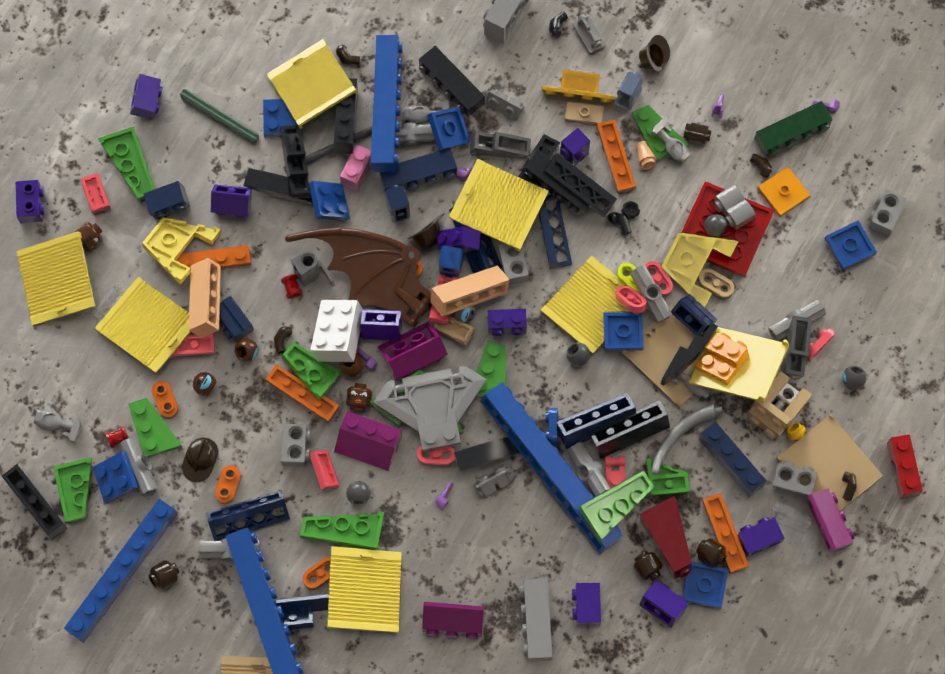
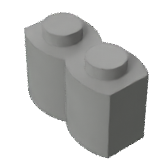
M735 184L715 196L714 206L718 212H722L726 216L725 219L729 227L737 230L755 219L756 213Z

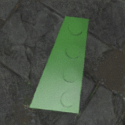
M134 126L98 138L139 201L145 199L143 193L155 188Z
M642 471L581 505L578 509L600 542L654 486L646 473Z
M377 512V514L359 513V515L350 516L343 514L335 517H330L329 515L303 517L300 538L378 550L384 512Z

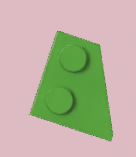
M646 459L648 478L654 486L650 491V497L690 492L687 472L673 469L671 466L664 464L661 465L659 473L653 475L651 471L653 461L652 459Z

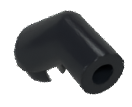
M564 11L550 20L549 32L554 37L561 34L560 24L568 19Z

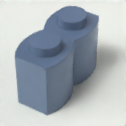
M628 72L617 91V105L628 110L632 109L642 91L643 79L640 74L636 72Z

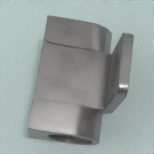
M306 251L291 260L294 273L303 287L317 280L321 272H323L332 287L335 286L333 278L313 252Z

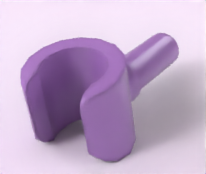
M720 94L718 103L712 107V117L714 114H719V119L722 118L723 94Z
M832 99L829 104L823 103L831 113H836L840 107V102L836 99Z
M475 163L467 168L466 171L459 168L456 178L463 182L466 181Z
M357 348L356 352L366 360L364 366L370 371H374L377 366L375 358L369 357L360 348Z
M451 482L448 483L445 490L436 499L435 503L440 509H443L449 502L445 497L453 486Z

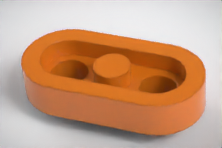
M165 381L156 382L152 387V395L158 410L164 418H174L178 414L179 407L171 387ZM164 388L165 390L164 392L159 393L158 389ZM171 405L172 407L170 410H165V406Z
M229 465L221 471L215 490V497L221 504H229L235 498L241 479L240 471L236 466ZM229 472L234 473L233 477L231 478L227 477V474ZM227 490L228 494L226 496H222V491Z
M330 557L322 559L303 574V583L308 589H317L329 581L330 571H326V567L330 565ZM311 577L317 578L315 583L309 581Z

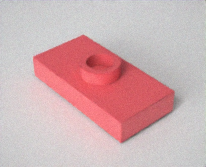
M96 173L80 179L92 214L109 209L110 205L99 174Z
M328 450L311 452L309 455L321 490L339 487Z

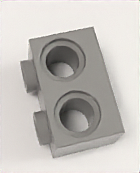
M885 190L883 195L879 194L875 205H878L876 211L872 210L868 221L871 222L868 228L889 237L907 198L889 190ZM885 202H891L894 207H888ZM878 218H884L887 223H881Z
M505 243L498 244L502 270L509 278V285L528 281L531 268L530 264L525 261V257H527L525 245L522 246L520 252L516 251L518 253L516 256H510L508 253L516 251L515 248ZM515 268H519L522 270V272L520 274H515L512 270Z
M283 424L282 466L306 467V461L310 460V449H307V442L311 441V431L307 429L306 424ZM296 432L302 434L301 438L297 440L292 439V435ZM294 451L301 453L300 457L296 459L292 458L291 454Z
M784 461L783 464H778L773 488L807 497L813 493L817 472H814V469L811 467L803 466L801 469L795 467L794 463ZM788 471L792 477L790 480L784 481L780 477L781 473ZM807 476L811 479V483L804 486L799 482L800 478Z

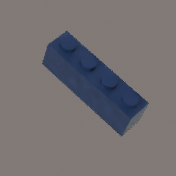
M451 148L400 162L399 165H395V172H379L384 191L392 185L404 186L405 190H414L423 184L431 185L440 179L447 180L453 178L457 173V165Z
M628 393L557 421L558 435L565 448L569 449L576 443L591 440L590 431L636 411V407Z
M716 421L701 432L699 440L749 498L765 485L767 480Z

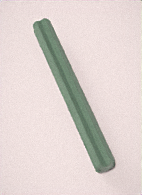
M183 89L180 93V97L252 143H256L259 139L257 132L188 89Z

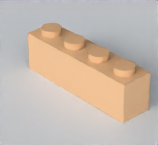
M209 258L191 265L189 331L201 338L219 330L221 266Z
M497 265L432 288L430 302L441 316H445L507 294L509 278Z

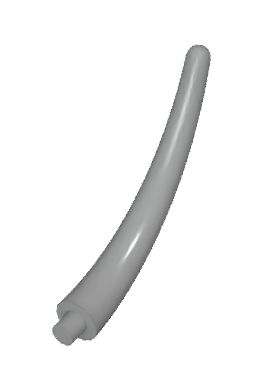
M714 404L694 411L682 419L661 443L653 461L652 474L657 475L667 452L683 434L699 424L717 419V415L723 413L722 406L715 407Z

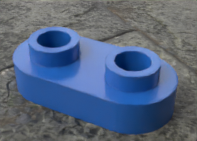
M549 408V412H546L545 415L546 423H549V430L546 431V435L552 446H558V408Z

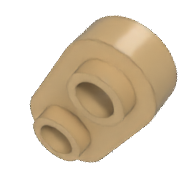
M704 269L700 272L698 282L701 287L722 299L732 296L734 284L731 280L712 269ZM710 278L711 282H706L704 279ZM721 288H726L727 292H722Z

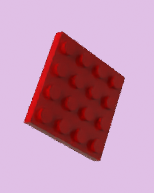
M705 181L681 233L710 237L705 232L704 223L709 216L714 214L726 217L722 212H718L714 206L715 196L725 189ZM746 198L745 200H747L756 213L755 219L737 230L727 225V228L719 237L721 239L738 241L732 256L729 257L712 249L706 261L744 278L774 213L773 209Z

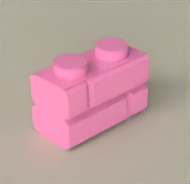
M359 145L355 146L353 154H351L340 175L341 184L358 191L371 166L370 150Z

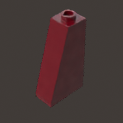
M675 496L640 513V522L672 576L676 579L678 577L683 578L692 571V561Z

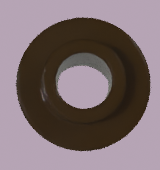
M693 122L691 124L686 123L683 138H687V141L705 144L706 141H710L712 131L708 130L709 126Z

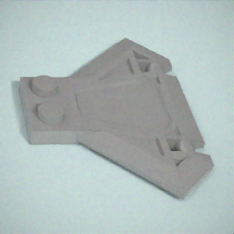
M460 366L459 373L452 374L450 368L402 378L403 384L395 385L394 380L387 381L373 403L418 431L423 452L459 445L461 440L457 424L487 379L467 366ZM461 380L462 384L454 385V381ZM405 392V395L397 397V393Z

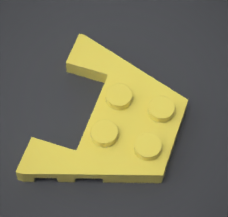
M163 217L143 241L142 247L178 283L182 284L190 274V268L177 262L178 257L194 237L212 245L221 234V229L214 227V229L205 228V225L201 224L197 226L190 225L186 221Z
M678 233L661 267L688 294H691L696 301L706 307L712 293L695 285V282L712 249L731 257L738 241Z

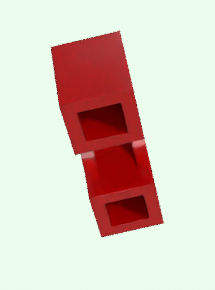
M910 434L891 437L887 442L890 460L891 462L894 461L896 466L897 479L895 482L899 499L919 496L923 488Z

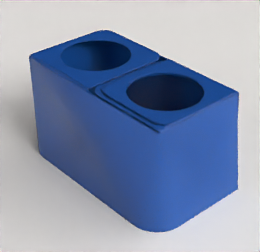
M441 246L440 274L451 278L453 276H460L464 261L463 249Z

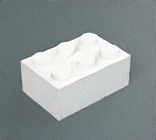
M321 300L311 346V352L318 362H354L363 311L358 300Z

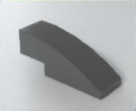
M475 131L471 135L470 153L495 157H529L531 138L500 132L490 134Z
M792 316L786 339L789 343V348L781 367V371L790 378L800 379L804 377L805 360L809 356L812 319Z

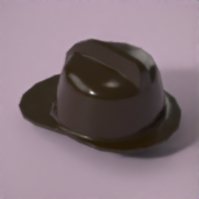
M655 35L639 51V68L644 67L648 71L655 70L656 72H660L670 58V47L663 36Z
M445 213L439 215L421 231L407 239L412 238L423 251L435 246L438 243L437 238L440 231L438 220Z
M203 437L198 438L188 447L182 464L183 474L188 480L201 482L206 480L212 473L219 452L213 440Z

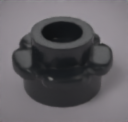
M629 201L623 204L621 213L627 219H634L640 214V209L637 203Z

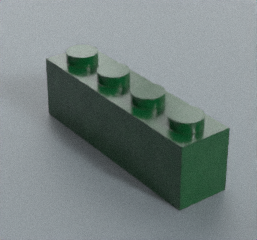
M820 101L756 131L754 140L764 157L768 155L774 156L785 147L791 148L802 139L805 141L817 132L823 133L827 131L833 119L823 102Z

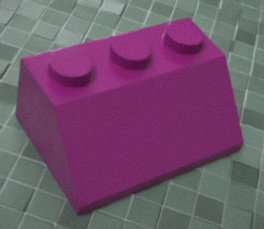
M429 322L401 334L400 341L389 340L377 346L387 367L396 380L405 378L410 373L421 370L426 365L440 361L444 356L448 355L440 335Z
M346 411L334 452L389 471L402 438V430Z
M825 489L809 494L806 501L829 553L832 554L853 544L852 540L855 538L850 528L847 529L844 522L847 520L843 511H839L836 503H838V499L835 493Z
M424 602L422 632H425L427 636L435 637L438 634H446L448 638H458V635L466 636V639L477 640L478 637H482L484 606Z

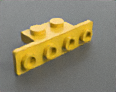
M563 69L561 87L542 85V90H545L546 94L556 95V92L564 93L563 96L574 97L577 94L582 95V99L593 100V97H598L600 101L611 103V99L615 100L616 95L597 93L600 74Z

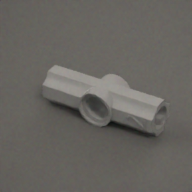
M405 123L400 127V132H397L396 136L399 137V144L405 146H415L419 142L435 141L430 124Z
M643 265L631 271L629 274L641 293L640 295L646 299V304L656 322L659 323L671 317L672 313L661 295V288L655 284L646 266ZM648 290L654 293V298L649 297Z
M816 300L802 309L790 312L785 319L769 327L768 330L771 337L775 341L787 338L792 316L810 318L814 322L826 315L825 308L821 302Z
M136 437L123 440L119 446L122 451L127 452L141 496L146 497L157 492L158 487L150 471L152 469L150 460L143 455Z
M582 442L570 447L568 452L577 465L578 478L588 483L596 497L610 490L611 488L602 476V465L598 461L592 460Z
M226 538L221 541H200V559L234 561ZM258 540V543H256V546H257V549H258V550H260V541H259V540Z

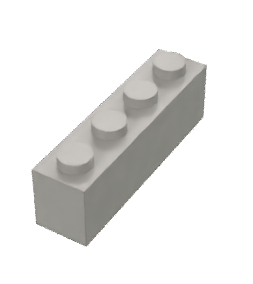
M548 578L524 579L523 585H520V597H524L525 604L521 605V616H525L526 624H522V634L527 637V644H523L524 656H528V661L552 660Z

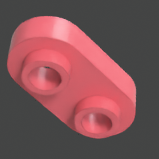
M647 262L645 266L648 272L650 270L655 271V274L651 275L655 284L666 287L665 290H661L662 297L669 295L673 288L671 279L658 262Z
M621 286L616 289V300L630 312L639 314L646 310V299L632 287Z
M831 328L828 330L823 329L817 336L819 339L815 343H810L809 356L807 357L810 361L835 336L836 333Z
M421 445L417 450V459L425 465L449 466L455 461V450L449 446L423 452ZM427 452L430 454V457L424 458L423 454ZM444 454H449L450 457L448 459H444L442 456Z

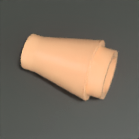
M646 141L638 142L636 147L639 166L643 170L652 169L656 166L657 159Z

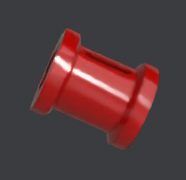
M295 274L281 279V283L284 284L287 292V299H293L303 294L297 282L298 277Z
M124 426L111 433H105L111 448H114L115 445L120 444L123 440L129 439Z

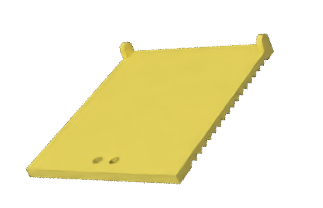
M323 39L267 74L301 129L303 128L302 125L353 93L358 94Z
M477 159L448 218L469 228L481 231V233L514 247L516 251L520 252L549 190L538 187L520 177Z
M78 231L16 251L32 326L96 307L81 241L82 236Z
M591 256L540 310V313L546 315L577 342L586 344L593 356L596 350L604 343L603 313L630 311L616 300V289L625 285L614 273Z
M140 277L133 282L95 327L96 332L104 335L155 373L162 368L191 333L189 331V313Z
M718 327L716 330L717 334L725 333L730 336L732 341H742L745 343L750 357L728 385L696 368L689 384L765 403L789 348L788 341L783 340L779 342Z
M331 546L328 621L326 628L398 634L402 552Z

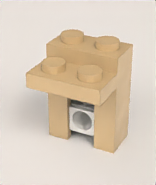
M782 371L775 378L765 403L756 400L746 416L753 426H759L764 430L766 436L776 440L780 438L812 396L806 389L802 388L801 391H798L788 382L790 377ZM783 393H790L792 395V398H784ZM775 399H777L778 402L775 405H773L772 403ZM787 406L785 411L782 412L781 409L783 410V407Z

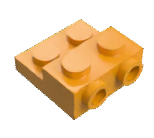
M715 333L705 345L706 351L695 364V367L706 375L728 385L750 356L746 344L742 341L734 342L725 333L721 335Z

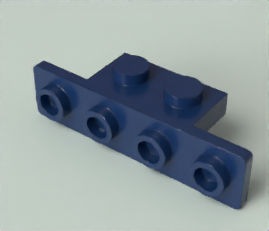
M329 594L276 600L277 606L280 605L284 613V617H282L284 625L287 624L289 630L314 627L313 611L328 610Z

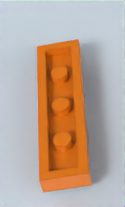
M615 119L597 123L598 133L617 193L636 189Z
M249 245L183 253L176 260L189 267L190 273L191 265L206 258L219 264L221 269L251 265Z
M278 364L274 366L265 379L266 382L328 423L340 408L338 404L326 396H323L318 401L299 378Z
M719 493L703 499L702 502L717 542L726 548L725 555H727L725 562L729 573L748 568V561L722 494Z

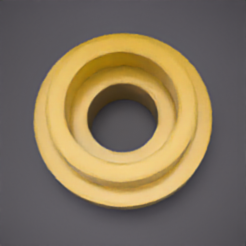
M798 422L793 423L787 429V436L790 440H799L804 436L806 428Z

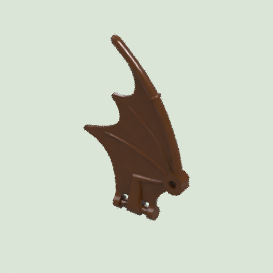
M343 226L340 228L309 230L289 234L285 237L286 242L306 238H316L327 242L332 247L334 253L327 270L342 271L349 276L351 291L348 300H358L361 307L378 306L389 311H401V318L414 327L418 324L417 320L419 317L423 316L429 307L428 304L431 301L432 291L422 286L419 282L416 265L420 261L422 253L414 245L407 246L387 236L359 229L344 228ZM411 251L414 253L413 258L409 257V252ZM420 292L425 295L422 301L417 298ZM410 308L414 310L411 316L406 314Z

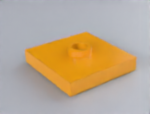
M786 167L757 188L779 217L811 196L789 167Z

